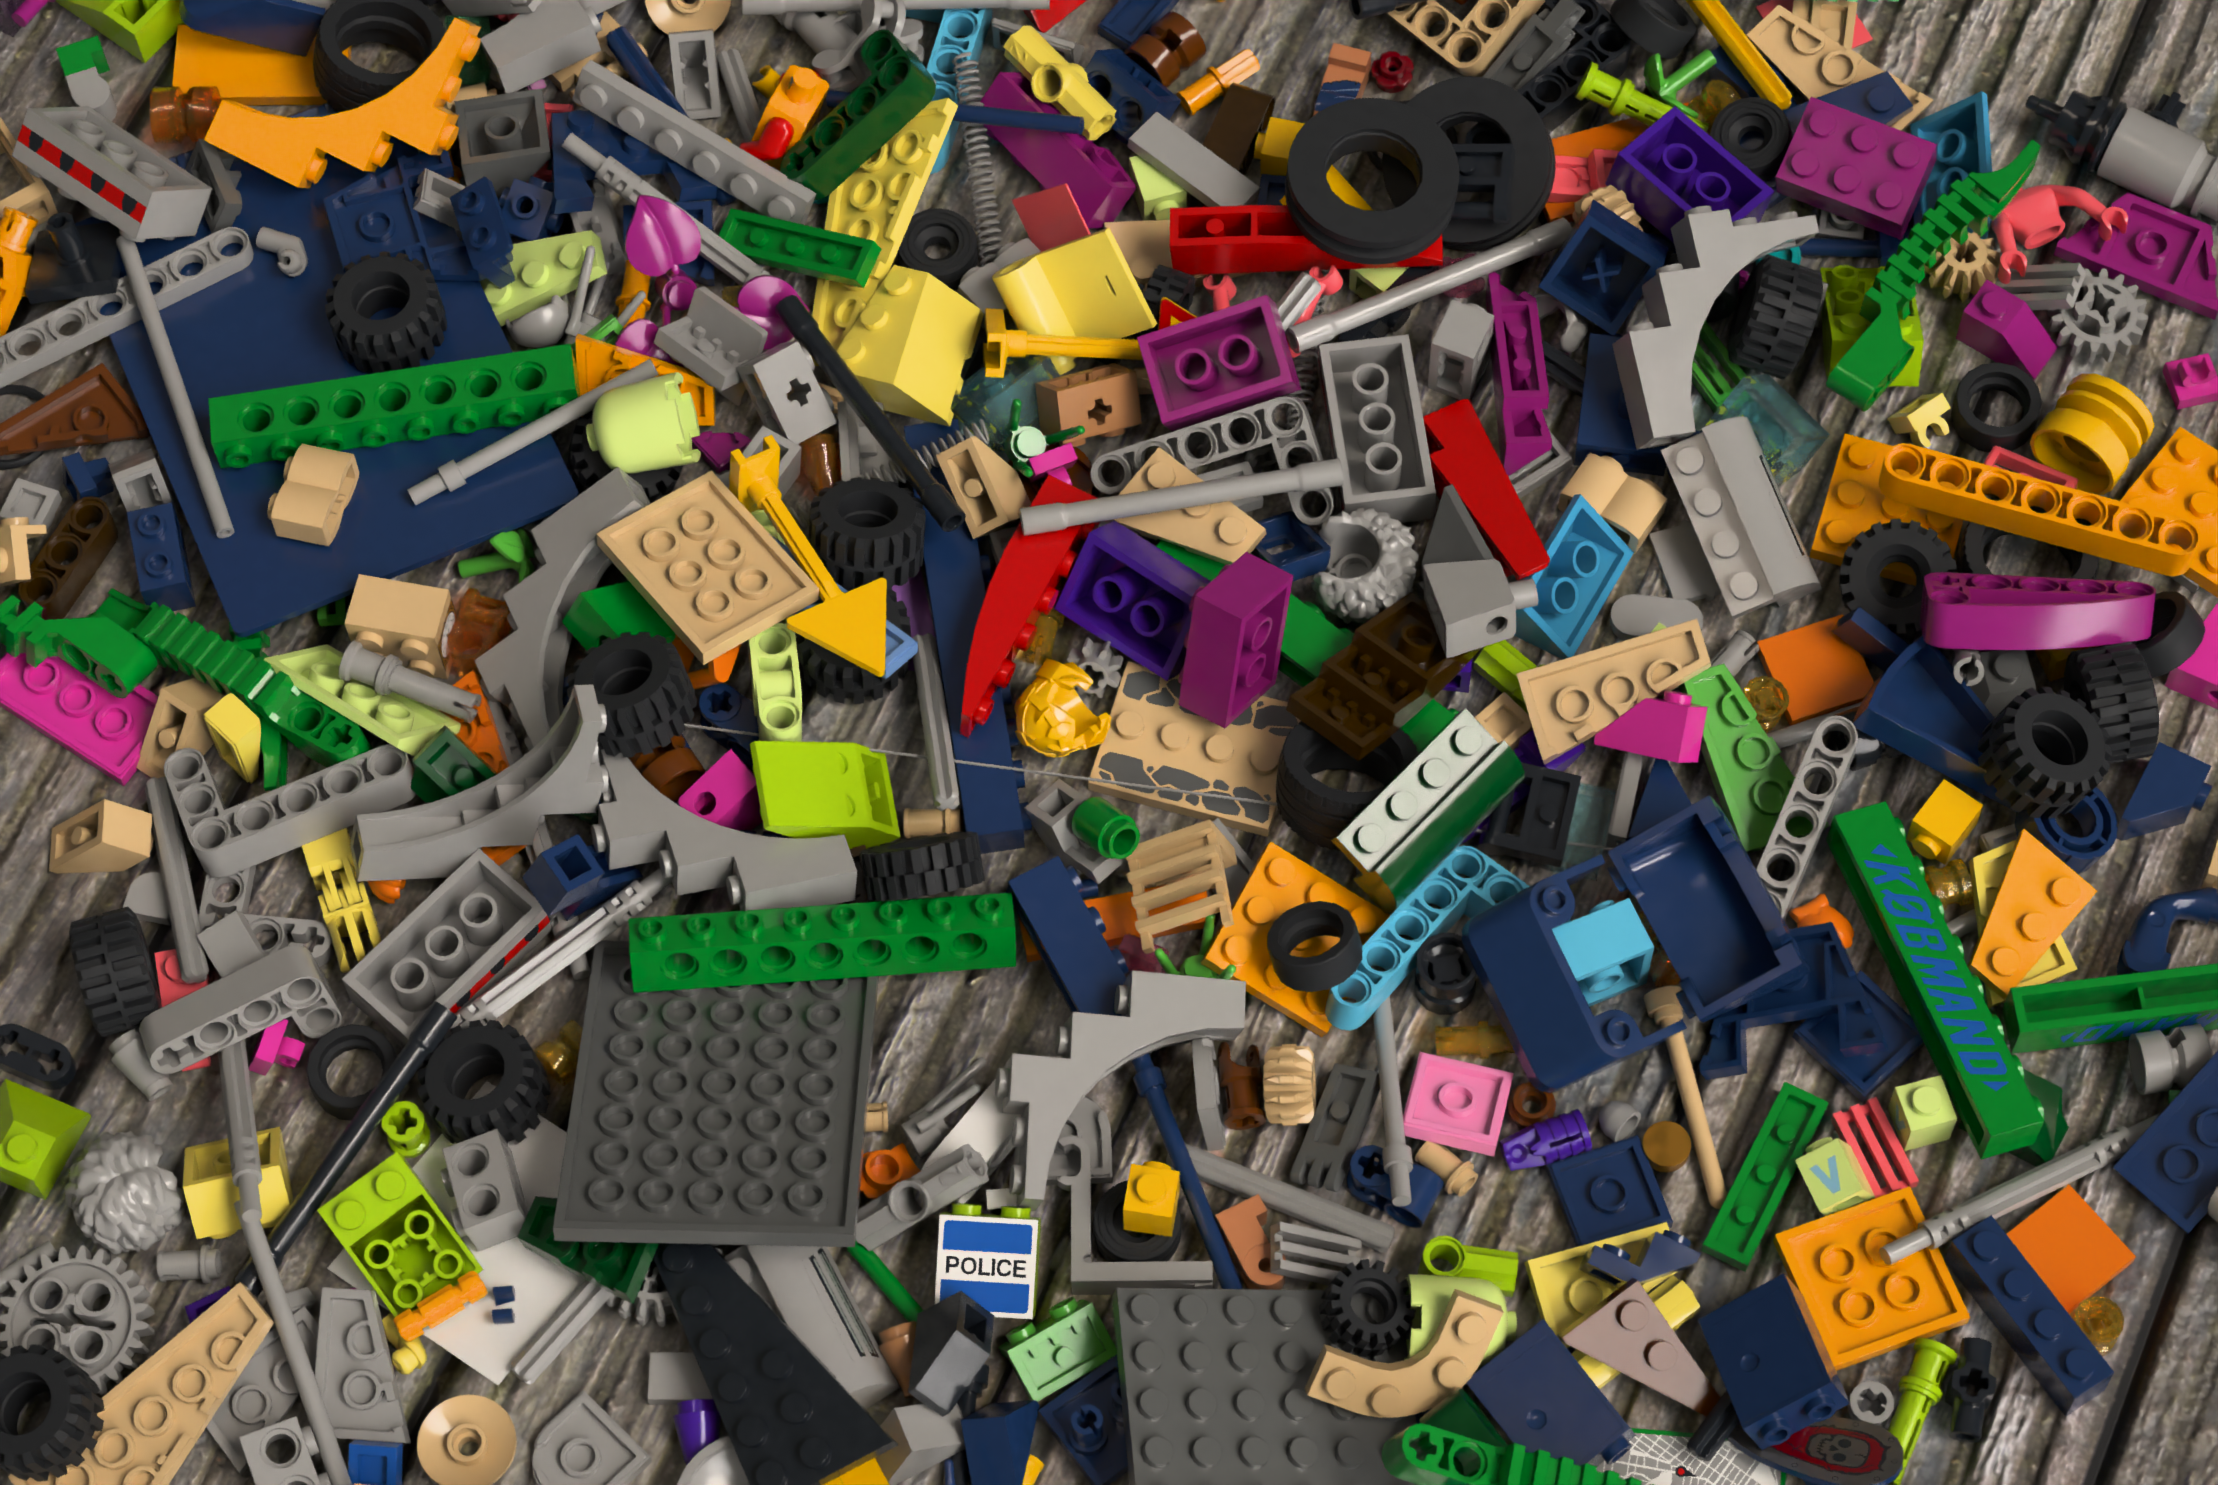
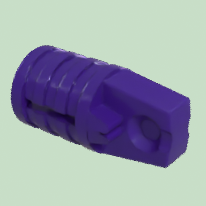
M1579 1109L1572 1110L1567 1114L1557 1115L1555 1118L1545 1119L1543 1122L1533 1123L1499 1141L1503 1160L1510 1171L1548 1165L1554 1161L1566 1159V1157H1572L1581 1152L1592 1150L1590 1134Z

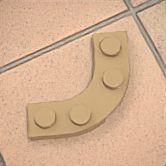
M1455 1289L1435 1334L1423 1350L1407 1360L1382 1363L1370 1361L1324 1344L1306 1384V1393L1310 1397L1346 1410L1378 1418L1405 1417L1429 1410L1457 1387L1462 1388L1478 1369L1504 1312L1498 1304Z

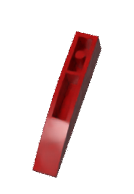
M1287 205L1170 208L1169 247L1173 269L1190 275L1309 271L1315 266H1318L1320 270H1330L1331 265H1335L1336 269L1443 266V233L1430 247L1411 258L1389 264H1360L1332 256L1314 245L1298 229L1289 213Z
M1048 475L1030 507L1057 502L1066 504L1097 499V497ZM1021 522L1018 525L989 583L975 626L966 668L961 713V735L969 738L976 724L983 726L988 720L995 704V700L991 699L998 686L1005 689L1009 684L1016 668V663L1013 660L1019 650L1026 652L1031 646L1038 629L1034 625L1041 613L1048 615L1052 610L1059 590L1055 589L1062 577L1069 578L1079 556L1076 553L1081 543L1086 541L1089 532L1099 527L1100 522L1069 526L1064 530L1023 536Z

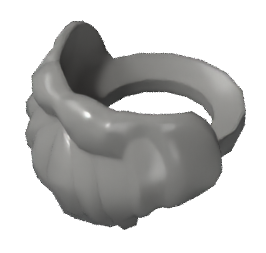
M1547 292L1533 295L1537 300L1539 322L1542 318L1553 314L1559 308L1567 317L1566 330L1561 340L1553 347L1566 353L1577 350L1588 331L1590 322L1587 318Z

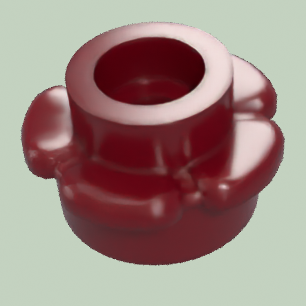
M1388 51L1382 53L1380 59L1375 60L1371 65V75L1375 77L1376 85L1387 93H1397L1404 90L1413 79L1411 73L1414 70L1413 62L1408 56H1401L1398 52ZM1393 67L1396 68L1397 71H1389V69Z

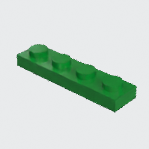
M732 208L718 235L757 264L860 288L865 287L881 252V248L873 240Z
M1784 1082L1702 1245L1701 1251L1746 1272L1798 1168L1795 1160L1805 1154V1149L1809 1146L1829 1102Z

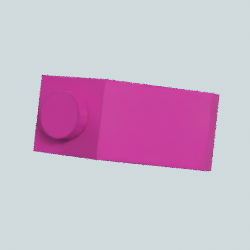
M1665 690L1663 698L1643 699L1597 733L1594 745L1676 763L1698 762L1708 707L1692 704V695Z

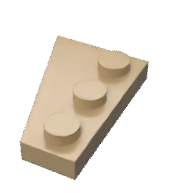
M1158 447L1118 495L1204 481ZM1230 501L1113 519L1126 528L1140 532L1143 536L1154 540L1161 539L1185 548V551L1225 565H1231L1245 552L1251 553L1267 534L1263 526ZM1107 520V521H1103V522L1109 523V522H1111V521H1113V520Z

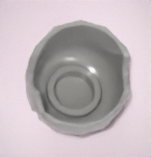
M567 294L562 297L554 295L550 303L526 313L524 316L512 321V324L509 319H506L505 324L510 336L517 344L532 348H545L557 343L566 334L565 329L571 318L572 306Z

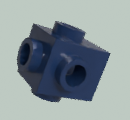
M530 176L528 183L514 178L511 188L506 187L504 189L499 205L510 237L527 242L549 238L553 232L557 233L560 230L566 213H553V186H551V183Z

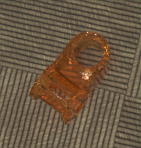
M472 587L466 591L463 597L458 617L448 637V646L454 670L459 677L463 678L473 670L481 679L482 676L474 660L509 635L512 627L507 620V615L511 612L505 600L502 601L480 595L479 589ZM469 649H479L474 654H463V652Z

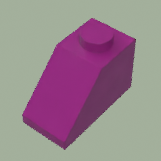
M1989 280L1984 282L1963 311L1956 335L1957 340L1993 361L2016 366L2030 375L2033 381L2037 379L2057 351V345L2027 303Z

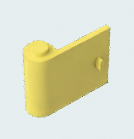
M1110 228L1015 261L992 276V280L1018 330L1027 331V334L1121 339L1151 329L1157 325ZM1031 354L1040 373L1050 372L1052 377L1060 376L1076 366L1074 361L1076 357Z

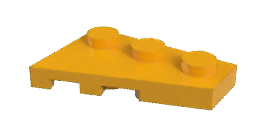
M577 334L575 338L576 365L580 396L651 359L659 374L658 376L675 372L682 374L684 380L678 386L681 394L691 392L699 426L715 425V388L706 384L703 378L690 369Z
M2025 829L2019 832L2010 862L2003 873L1996 898L1989 915L1986 917L1968 964L1969 970L1976 974L1981 981L2002 999L2008 996L2010 988H2014L2020 983L2097 892L2095 888Z

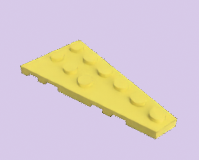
M950 98L931 101L829 194L825 230L873 240L881 248V252L864 288L817 278L812 317L816 320L820 331L835 350H837L891 269L958 108V105ZM813 359L814 365L819 366L817 362Z

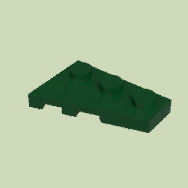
M535 1196L517 1237L523 1246L625 1301L634 1304L659 1243L554 1241L553 1224L557 1198Z

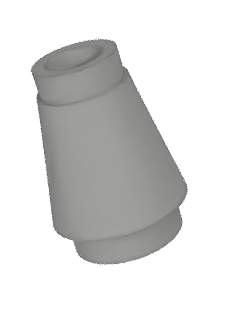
M139 1027L124 1033L109 1046V1050L113 1054L111 1062L146 1095L149 1101L162 1097L173 1088L174 1085L170 1080L169 1074L156 1072L151 1067Z

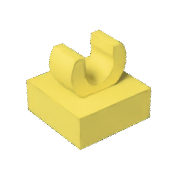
M1943 393L1921 395L1891 415L1887 420L1895 434L1910 433V438L1914 445L1927 448L1931 445L1926 436L1928 425L1933 428L1937 436H1944L1949 433V426L1940 415L1951 407Z

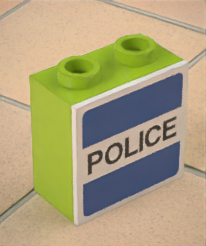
M952 1203V1212L944 1211L939 1217L935 1304L962 1291L995 1317L1033 1319L1036 1315L1041 1217H1031V1208L1001 1206V1215L981 1214L982 1205Z

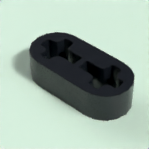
M10 1023L0 1026V1069L49 1090L62 1089L74 1079L76 1063L68 1048L63 1044L17 1024ZM17 1039L21 1049L26 1052L25 1055H22L18 1052L10 1051L5 1056L1 1046L4 1043L12 1045ZM59 1057L58 1059L63 1067L60 1071L52 1069L48 1075L43 1065L37 1061L40 1058L53 1063Z

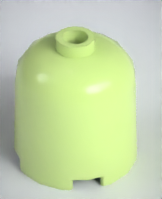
M675 372L615 387L604 392L599 397L593 409V423L587 424L586 434L591 450H599L602 459L611 469L614 470L619 467L627 474L687 465L699 461L701 452L698 449L692 450V437L700 436L698 418L691 392L681 394L678 384L683 383L684 380L682 374Z
M1408 1274V1278H1405L1409 1285L1405 1295L1410 1294V1304L1412 1306L1410 1309H1414L1416 1312L1415 1318L1411 1321L1410 1339H1406L1408 1358H1404V1360L1423 1350L1429 1343L1439 1326L1455 1289L1498 1304L1504 1312L1488 1349L1475 1372L1505 1350L1506 1341H1515L1517 1332L1516 1311H1507L1505 1296L1500 1288L1492 1282L1480 1278Z

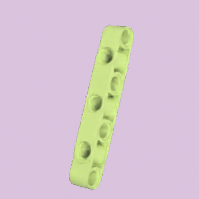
M758 509L751 512L769 534L785 545V542L764 510ZM787 618L747 640L754 714L757 716L760 741L802 742V692L795 632L787 628Z

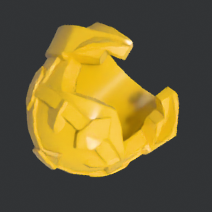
M1046 658L1041 668L1035 674L1037 678L1018 697L1014 706L1017 726L1015 733L1020 743L1031 748L1033 751L1044 754L1046 757L1053 758L1064 757L1077 750H1085L1104 743L1110 728L1111 716L1107 712L1099 716L1093 714L1075 690V687L1079 686L1087 691L1093 684V680L1082 668L1073 662L1062 664Z

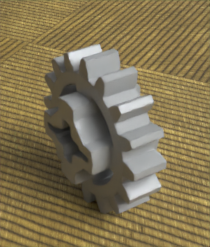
M2087 268L2084 269L2086 275L2077 298L2080 297L2081 301L2075 302L2073 309L2048 310L2047 315L2051 317L2048 329L2049 332H2060L2056 342L2058 346H2063L2067 343L2072 345L2070 356L2075 357L2083 351L2087 353L2088 362L2093 363L2096 355L2102 354L2106 362L2109 363L2112 362L2115 351L2125 357L2129 354L2132 344L2138 345L2140 343L2143 330L2148 321V315L2143 314L2147 302L2146 299H2135L2139 288L2137 285L2127 288L2122 285L2124 275L2119 274L2112 280L2108 278L2107 269L2102 268L2099 276L2093 277ZM2126 322V326L2115 334L2114 330L2121 329L2122 323Z

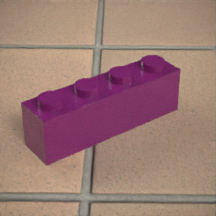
M1000 72L980 101L986 107L1063 115L1052 103L1042 102L1036 98L1032 91L1031 82L1021 72ZM986 124L983 126L988 129L986 134L989 137L1001 142L1012 153L1011 159L1016 165L1029 171L1040 182L1039 188L1041 191L1067 183L1088 228H1104V222H1113L1137 188L1111 151L1096 146L1094 140H1088L1083 134Z

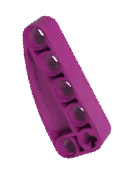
M1934 572L1924 577L1920 626L1923 639L1927 644L1946 649L2042 650L2092 647L2139 641L2151 636L2156 589L2148 584L2134 581Z

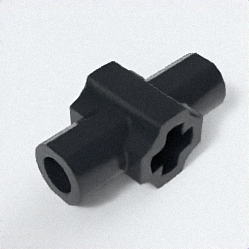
M1975 1337L1961 1339L1957 1370L1953 1371L1946 1388L1945 1402L1952 1406L1949 1437L1957 1441L1968 1443L1980 1441L1984 1410L1988 1408L1995 1393L1996 1377L1989 1373L1992 1343L1985 1339ZM1964 1384L1974 1385V1393H1977V1396L1967 1395V1387H1964Z

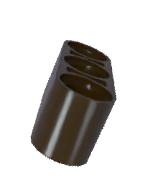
M1233 82L1224 97L1203 142V146L1245 176L1254 158L1258 133L1266 132L1270 117H1272L1276 97Z
M93 496L77 500L70 507L31 564V580L20 582L18 585L19 595L26 609L33 602L38 603L43 607L41 618L44 620L64 619L117 541L118 529L108 506L103 500ZM93 522H101L94 528L86 529ZM76 557L72 563L61 565L64 560ZM44 594H52L44 601H36Z

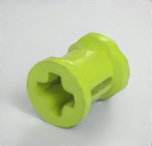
M409 1101L396 1102L381 1120L382 1129L387 1135V1142L394 1153L399 1152L404 1158H415L423 1154L428 1148L431 1141V1132L425 1122L423 1112L418 1109L415 1103ZM406 1130V1134L399 1135V1133L405 1132Z

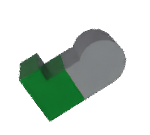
M98 35L56 48L76 107L89 106L110 121H113L117 114V105L110 86L99 76L101 73L110 71Z

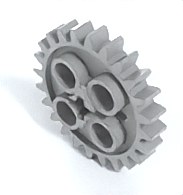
M81 1245L76 1257L73 1258L65 1247H60L58 1261L53 1262L43 1253L41 1254V1269L36 1271L26 1264L23 1268L28 1279L24 1283L14 1279L9 1281L17 1293L14 1297H0V1302L8 1309L7 1314H0V1327L6 1329L0 1332V1347H7L0 1353L8 1357L12 1347L21 1345L29 1350L31 1344L42 1345L43 1342L49 1339H55L53 1349L89 1374L88 1377L96 1382L100 1389L98 1393L103 1397L107 1394L106 1383L112 1380L118 1385L124 1380L120 1373L124 1368L131 1371L138 1368L137 1364L131 1359L134 1353H149V1349L140 1341V1337L152 1335L155 1330L142 1320L154 1315L155 1310L149 1304L141 1303L150 1296V1293L143 1285L136 1286L141 1279L140 1276L133 1269L126 1271L127 1264L120 1257H116L110 1262V1255L100 1248L92 1259L91 1252L85 1245ZM62 1291L61 1302L52 1309H45L46 1301L50 1295ZM103 1294H110L109 1304L104 1309L93 1312L92 1307L95 1300ZM78 1318H80L85 1324H76ZM35 1320H47L49 1324L32 1326ZM113 1324H116L115 1329L111 1331L101 1330L99 1328L112 1326ZM61 1325L72 1326L70 1333ZM103 1341V1348L99 1355L93 1359H85L89 1346L95 1342ZM43 1392L37 1396L48 1403L51 1399V1392Z

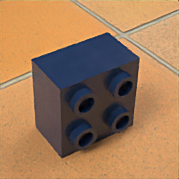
M1593 199L1544 270L1538 287L1614 336L1643 295L1642 285L1656 275V269L1664 265L1669 248Z

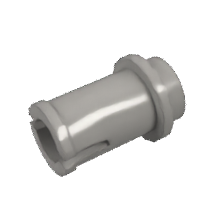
M208 1244L202 1245L201 1250L167 1252L163 1250L158 1252L157 1274L160 1282L202 1279L204 1284H210L212 1278H220L222 1258L220 1250L211 1249Z

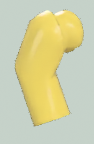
M390 1313L382 1319L386 1339L397 1349L392 1354V1364L399 1373L408 1375L415 1368L421 1369L427 1361V1355L419 1337L411 1342H406L402 1338L394 1324L395 1317Z

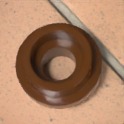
M1525 1082L1515 1087L1510 1093L1507 1103L1510 1118L1522 1128H1526L1536 1122H1543L1551 1117L1553 1118L1556 1109L1554 1095L1538 1090L1530 1082ZM1531 1101L1537 1103L1540 1110L1536 1113H1528L1522 1106L1524 1103Z

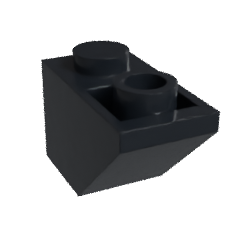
M962 1291L918 1313L908 1392L942 1417L949 1414L990 1356L995 1316Z

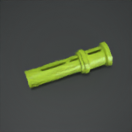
M1591 62L1574 97L1578 100H1582L1585 97L1607 108L1608 114L1614 117L1616 115L1621 116L1623 113L1648 126L1653 125L1673 108L1635 90V84L1632 83V80L1628 78L1619 80L1599 70L1598 64ZM1685 114L1700 128L1707 132L1709 126L1708 123L1702 122L1698 119H1695Z
M1918 1338L1915 1340L1913 1345L1916 1351L1908 1374L1903 1375L1898 1383L1900 1387L1899 1392L1902 1395L1887 1431L1897 1437L1904 1450L1903 1469L1897 1478L1887 1485H1901L1906 1466L1912 1456L1930 1407L1935 1406L1941 1401L1943 1392L1940 1390L1943 1379L1949 1365H1954L1958 1358L1957 1353L1953 1349L1932 1339Z

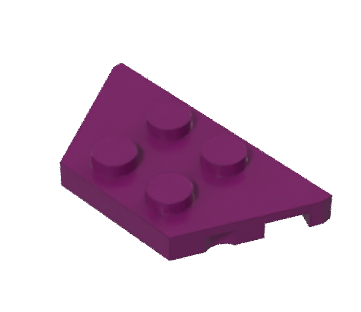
M2127 192L2111 204V207H2119L2127 212L2128 223L2125 234H2122L2118 227L2111 225V239L2104 241L2098 234L2100 222L2090 218L2085 222L2083 229L2068 239L2063 237L2056 245L2053 254L2056 257L2071 263H2080L2082 267L2096 273H2100L2102 268L2107 269L2108 277L2111 279H2115L2119 274L2124 275L2123 283L2126 285H2137L2141 291L2213 320L2217 317L2218 299L2215 285L2217 270L2215 258L2212 256V226Z

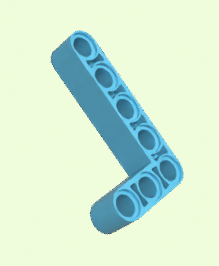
M992 8L906 10V17L940 23L926 68L936 80V91L931 101L950 98L954 103L959 102L960 99L957 97L959 91L955 87L958 82L954 80L957 74L944 73L953 72L955 65L952 64V60L961 53L971 52V56L962 57L956 60V63L967 60L979 61L992 19ZM958 36H967L965 38H956ZM958 68L957 70L960 72L971 68ZM960 76V77H959V80H962V79H965V78H968V77ZM961 84V85H960V88H964V87L971 86V85H963V84ZM962 93L961 96L964 97L969 93ZM951 122L930 174L939 172L948 162L960 122Z
M1463 845L1457 847L1362 946V960L1356 972L1343 983L1330 988L1325 1007L1328 1021L1341 1030L1350 1031L1358 1029L1416 967L1418 951L1428 938L1439 933H1447L1463 914L1471 919L1478 913L1497 904L1494 902L1495 900L1503 901L1530 886L1480 850L1472 846ZM1457 874H1464L1469 876L1470 878H1462ZM1428 904H1436L1442 909H1434ZM1399 935H1408L1414 940H1406ZM1370 966H1380L1386 971H1377ZM1342 997H1351L1357 1002L1349 1003L1344 1001Z

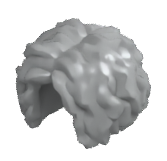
M1359 508L1349 513L1342 511L1337 516H1331L1324 520L1322 529L1319 530L1318 534L1331 547L1330 560L1326 570L1315 574L1313 577L1314 582H1311L1312 589L1317 593L1316 602L1323 605L1324 612H1331L1337 615L1347 624L1352 621L1365 624L1413 592L1412 587L1416 576L1415 562L1418 561V553L1412 549L1415 538L1410 533L1411 527L1402 525L1398 519H1392L1387 512L1377 513L1374 508L1367 510Z
M108 1131L104 1132L97 1140L90 1143L89 1147L84 1148V1156L78 1157L76 1163H73L69 1169V1184L64 1189L67 1207L72 1208L76 1224L83 1232V1236L91 1238L94 1245H101L105 1250L108 1249L113 1254H120L121 1251L124 1253L130 1250L140 1252L141 1249L144 1251L150 1249L154 1243L164 1239L166 1232H170L171 1228L179 1226L185 1215L187 1205L185 1203L184 1190L177 1187V1179L171 1171L157 1167L163 1155V1150L160 1144H153L151 1135L137 1137L132 1131L125 1133L117 1132L115 1135Z

